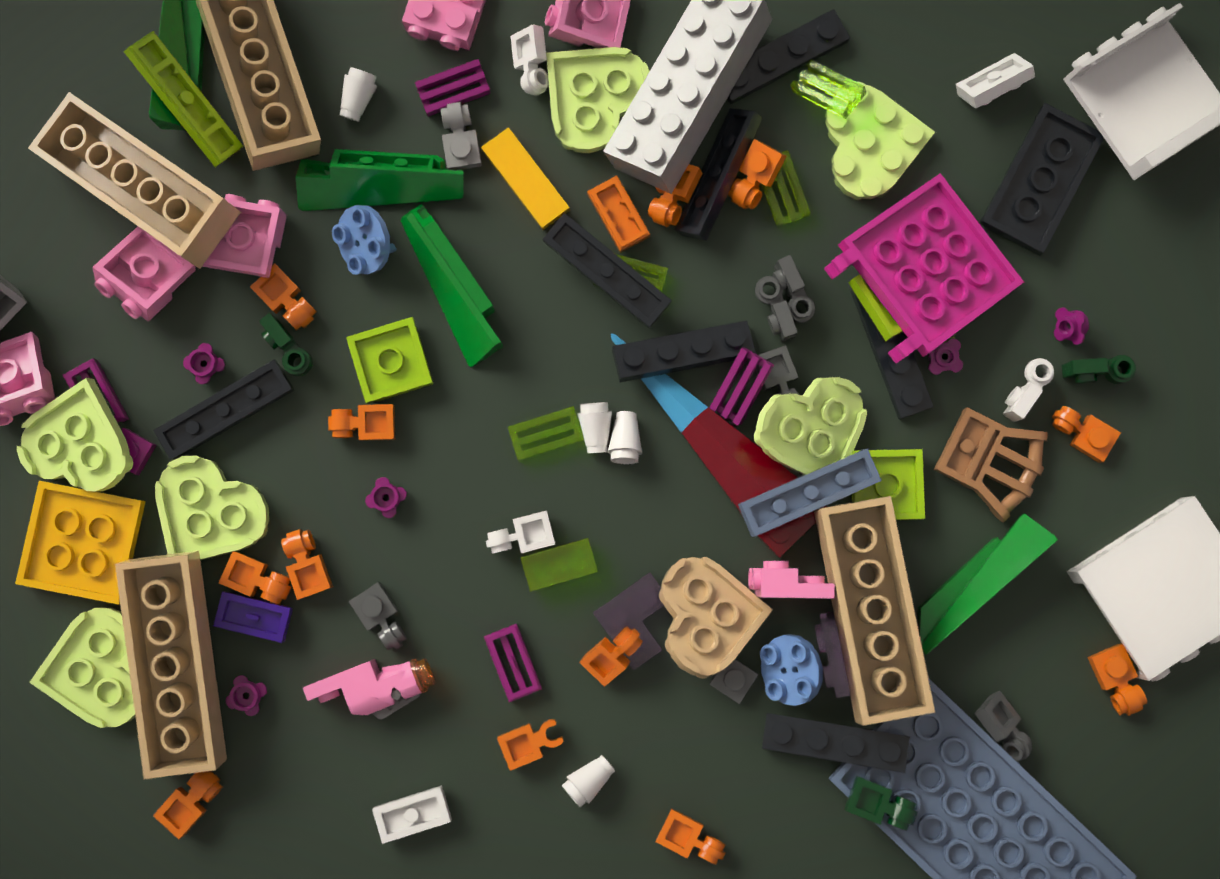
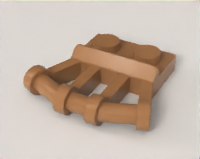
M967 407L964 408L934 470L962 484L964 487L974 490L986 503L993 515L1001 522H1005L1010 517V512L1026 497H1031L1034 490L1031 486L1036 476H1041L1044 470L1042 466L1043 443L1047 442L1048 432L1007 428ZM1011 438L1029 441L1028 458L1001 445L1002 439ZM995 454L1024 470L1019 481L990 466ZM986 476L1010 488L1012 492L1000 502L983 484L982 480Z

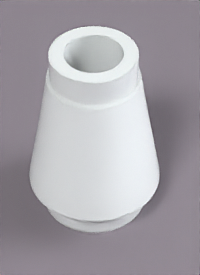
M350 68L348 75H344L340 116L359 122L377 88L375 85L377 77L356 68Z
M608 402L580 404L581 413L577 414L585 445L587 446V453L607 452L612 411H608Z
M620 411L616 413L607 451L611 454V462L617 464L638 463L639 455L642 454L637 414L635 412Z
M601 755L599 758L566 776L568 780L562 787L572 800L581 807L586 802L588 804L591 803L615 770Z

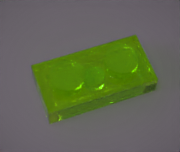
M588 538L521 557L530 592L598 572Z

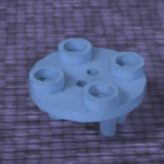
M355 205L346 209L340 217L339 223L332 228V238L338 244L341 255L347 263L348 270L354 275H368L381 270L388 261L389 253L397 250L394 243L390 244V235L384 220L377 211L369 206Z
M786 634L774 638L769 644L761 648V674L765 683V692L771 700H779L783 704L797 706L810 702L818 694L823 682V666L818 652L810 642L801 636Z

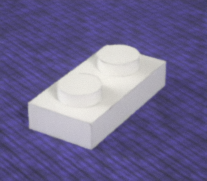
M1013 53L957 83L958 96L975 109L987 105L993 99L1010 90L1017 89L1023 83L1035 77L1034 67Z
M442 785L375 806L372 809L382 844L452 821Z

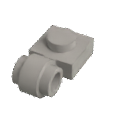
M461 102L447 104V108H441L444 129L451 128L453 132L442 135L447 169L461 170L482 166L476 130L464 131L466 130L465 126L471 125L468 104L461 105Z

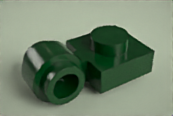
M269 312L259 320V323L265 329L261 335L274 350L280 347L285 352L282 364L287 372L294 376L306 375L313 365L311 355L298 346V343L281 322ZM297 357H301V363L294 367V360Z
M1117 355L1110 359L1072 360L1062 365L1063 379L1075 378V383L1077 384L1096 382L1099 375H1105L1106 379L1111 383L1122 384L1131 380L1136 373L1134 361L1126 355ZM1118 366H1120L1122 374L1118 371Z
M857 775L844 809L849 813L881 825L884 813L889 816L886 823L905 831L908 830L909 825L914 824L918 813L915 810L917 803L896 795L894 801L889 802L893 790Z

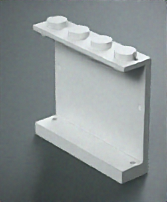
M1181 3L1169 10H1166L1164 6L1159 8L1146 18L1148 23L1142 26L1140 21L1136 22L1121 34L1123 38L1118 41L1115 36L1108 39L1096 49L1098 53L1094 56L1090 52L1085 53L1071 64L1074 70L1063 79L1133 180L1141 177L1220 125V93L1169 22L1183 7Z
M1195 496L1178 499L1066 571L1074 583L1084 584L1139 668L1137 671L1138 679L1151 680L1152 682L1158 681L1166 677L1171 672L1169 668L1177 662L1184 663L1199 655L1200 651L1198 649L1206 643L1213 644L1220 641V533Z

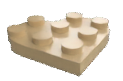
M708 557L680 559L667 571L659 592L660 601L674 618L668 629L665 648L682 670L701 679L718 674L730 665L773 610L720 564Z

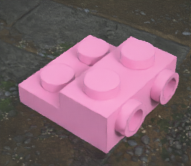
M409 0L402 23L405 31L415 39L426 41L427 38L440 41L442 46L451 50H459L460 48L470 50L486 0Z
M556 0L555 6L550 5L545 17V25L550 26L548 36L578 47L582 44H587L596 48H620L631 0Z
M226 194L224 199L241 213L203 264V267L269 278L275 249L281 246L287 215L279 208V204L275 202L259 200L258 204L246 202V199L241 196Z
M136 227L93 266L96 281L94 284L98 291L107 298L115 295L123 302L121 306L129 316L134 319H138L141 316L148 322L172 300V292L196 271L195 265L179 256L140 227Z
M33 332L0 343V426H5L13 421V416L24 412L33 414L55 399L51 374L43 365L39 338Z
M763 561V568H749L748 586L749 589L754 590V594L757 597L835 598V584L825 583V576H798V569L789 568V561Z

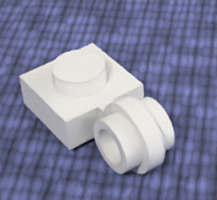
M531 25L511 35L514 69L524 71L521 77L522 89L527 94L537 96L544 93L549 85L548 74L544 69L538 68V64L546 61L547 56L543 27Z
M1037 358L1026 365L1024 374L1028 381L1027 384L1021 388L1016 386L1005 400V403L1009 406L1003 415L1011 421L1016 422L1024 419L1043 392L1042 387L1053 379L1054 368L1048 360ZM1036 367L1043 371L1042 378L1036 375Z
M547 510L512 519L516 533L509 535L507 528L487 533L489 540L485 541L487 548L491 547L492 554L512 549L511 541L518 540L521 553L555 545Z

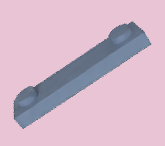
M867 448L739 503L738 506L751 537H755L882 480Z

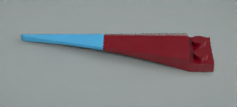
M611 334V339L615 345L626 343L617 335ZM662 374L641 379L741 516L739 503L798 478L783 465L771 459L760 447L668 375ZM817 510L764 532L757 537L780 559L816 524L814 512Z

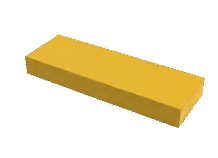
M509 127L481 147L484 154L542 230L558 220L564 213L566 214L570 211V207Z

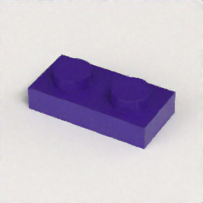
M225 591L222 592L213 626L283 643L286 639L293 608Z

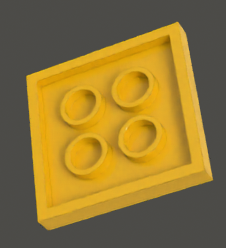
M39 481L15 584L120 604L115 564L133 559L146 501Z

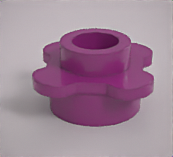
M1065 307L1057 309L1055 312V317L1057 318L1056 329L1054 330L1055 338L1059 341L1071 340L1075 345L1083 343L1085 334L1089 329L1087 316L1079 310L1068 311Z
M952 338L929 353V371L934 375H939L942 371L948 370L954 373L959 372L963 368V362L959 358L961 343L957 339ZM944 353L948 355L946 360L942 359V354Z
M202 343L198 346V349L192 351L189 356L184 358L183 366L196 376L195 380L197 383L204 385L209 383L212 375L224 370L225 361L213 353V347L210 344ZM202 361L207 362L205 367L201 366Z
M381 477L376 480V486L371 491V494L366 496L365 503L369 508L380 510L385 518H393L397 514V506L406 499L407 493L403 487L397 488L390 484L388 478ZM385 494L389 495L388 501L383 500Z
M240 675L233 681L234 687L226 698V704L230 709L245 711L246 715L254 716L260 710L259 702L261 697L266 695L267 687L262 682L256 684L249 681L245 675ZM245 692L250 695L248 699H245L243 696Z

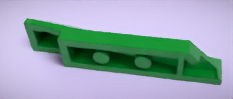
M163 0L158 38L198 89L202 91L205 27L196 0ZM152 89L149 118L162 130H185Z
M334 149L330 163L301 159L295 176L298 208L301 211L349 208L355 205L375 206L461 199L464 194V172L462 170L446 169L445 160L438 155Z
M420 204L401 218V224L468 366L474 367L503 347L501 341L485 319L494 313L495 309L436 221L427 212L423 204Z
M1022 514L1002 540L994 537L918 607L919 636L923 654L927 655L1050 548L1058 540L1056 536L1026 514Z

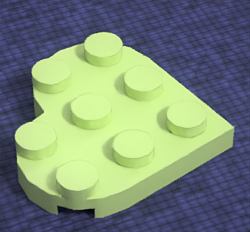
M608 47L546 53L551 116L556 136L567 150L581 153H592L602 150L606 147L619 125L620 117L625 115L649 74L648 65L645 62L643 63L640 57L632 54L628 48Z
M862 82L852 83L832 98L825 112L828 137L838 147L832 158L834 182L845 195L855 200L882 197L895 185L935 131L880 90L865 85Z
M828 377L813 380L803 396L791 393L773 395L759 413L754 441L771 459L803 476L850 456L864 428L867 410L863 409V400L859 395L861 390L850 380L840 377Z
M85 378L33 413L21 426L25 430L21 436V446H17V453L20 463L32 475H38L43 479H62L65 477L74 487H80L85 491L98 492L115 487L124 478L125 473L129 472L133 467V459L130 455L126 438L94 379Z
M181 456L167 464L168 467L162 472L159 481H156L155 499L168 554L199 550L200 560L232 553L233 551L244 550L256 544L259 539L267 534L269 507L264 496L253 485L240 481H227L222 470L212 460L199 456Z
M98 607L80 613L70 623L29 682L87 723L99 728L118 727L130 722L135 717L122 613L114 608Z

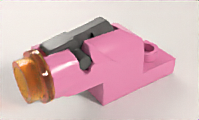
M414 658L404 664L381 667L382 672L379 671L376 660L373 659L305 686L303 690L307 701L318 697L319 702L323 703L340 696L338 689L341 688L351 714H373L382 720L418 698L421 693L427 692L428 687L435 685V680L429 663L425 658L419 661Z

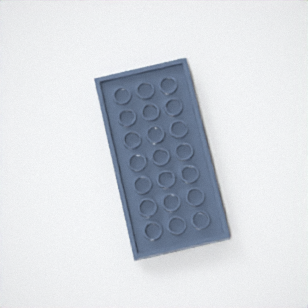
M929 678L935 709L934 713L880 722L873 729L874 731L910 736L905 773L842 763L828 778L848 798L857 775L893 790L889 802L894 801L896 795L917 803L915 810L918 813L913 825H909L907 831L886 823L889 817L886 813H884L881 825L875 824L932 879H1135L1137 877Z

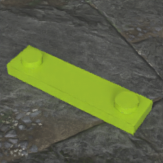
M154 31L124 51L125 55L214 167H217L243 147L242 143Z

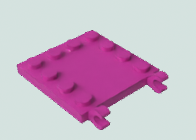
M941 173L843 239L838 244L843 253L834 258L824 268L830 278L834 279L853 265L908 338L888 352L896 364L916 349L922 357L926 356L1024 283Z

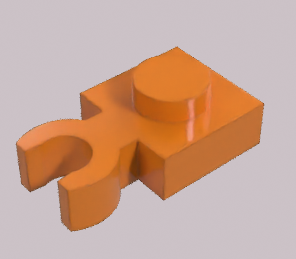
M556 719L545 721L541 725L540 730L536 732L533 731L531 723H528L497 736L510 771L543 758L544 755L540 747L545 745L554 748L564 742L563 736L550 739L546 734V730L549 727L557 724Z

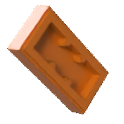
M617 175L587 191L588 197L620 253L650 237L647 227Z

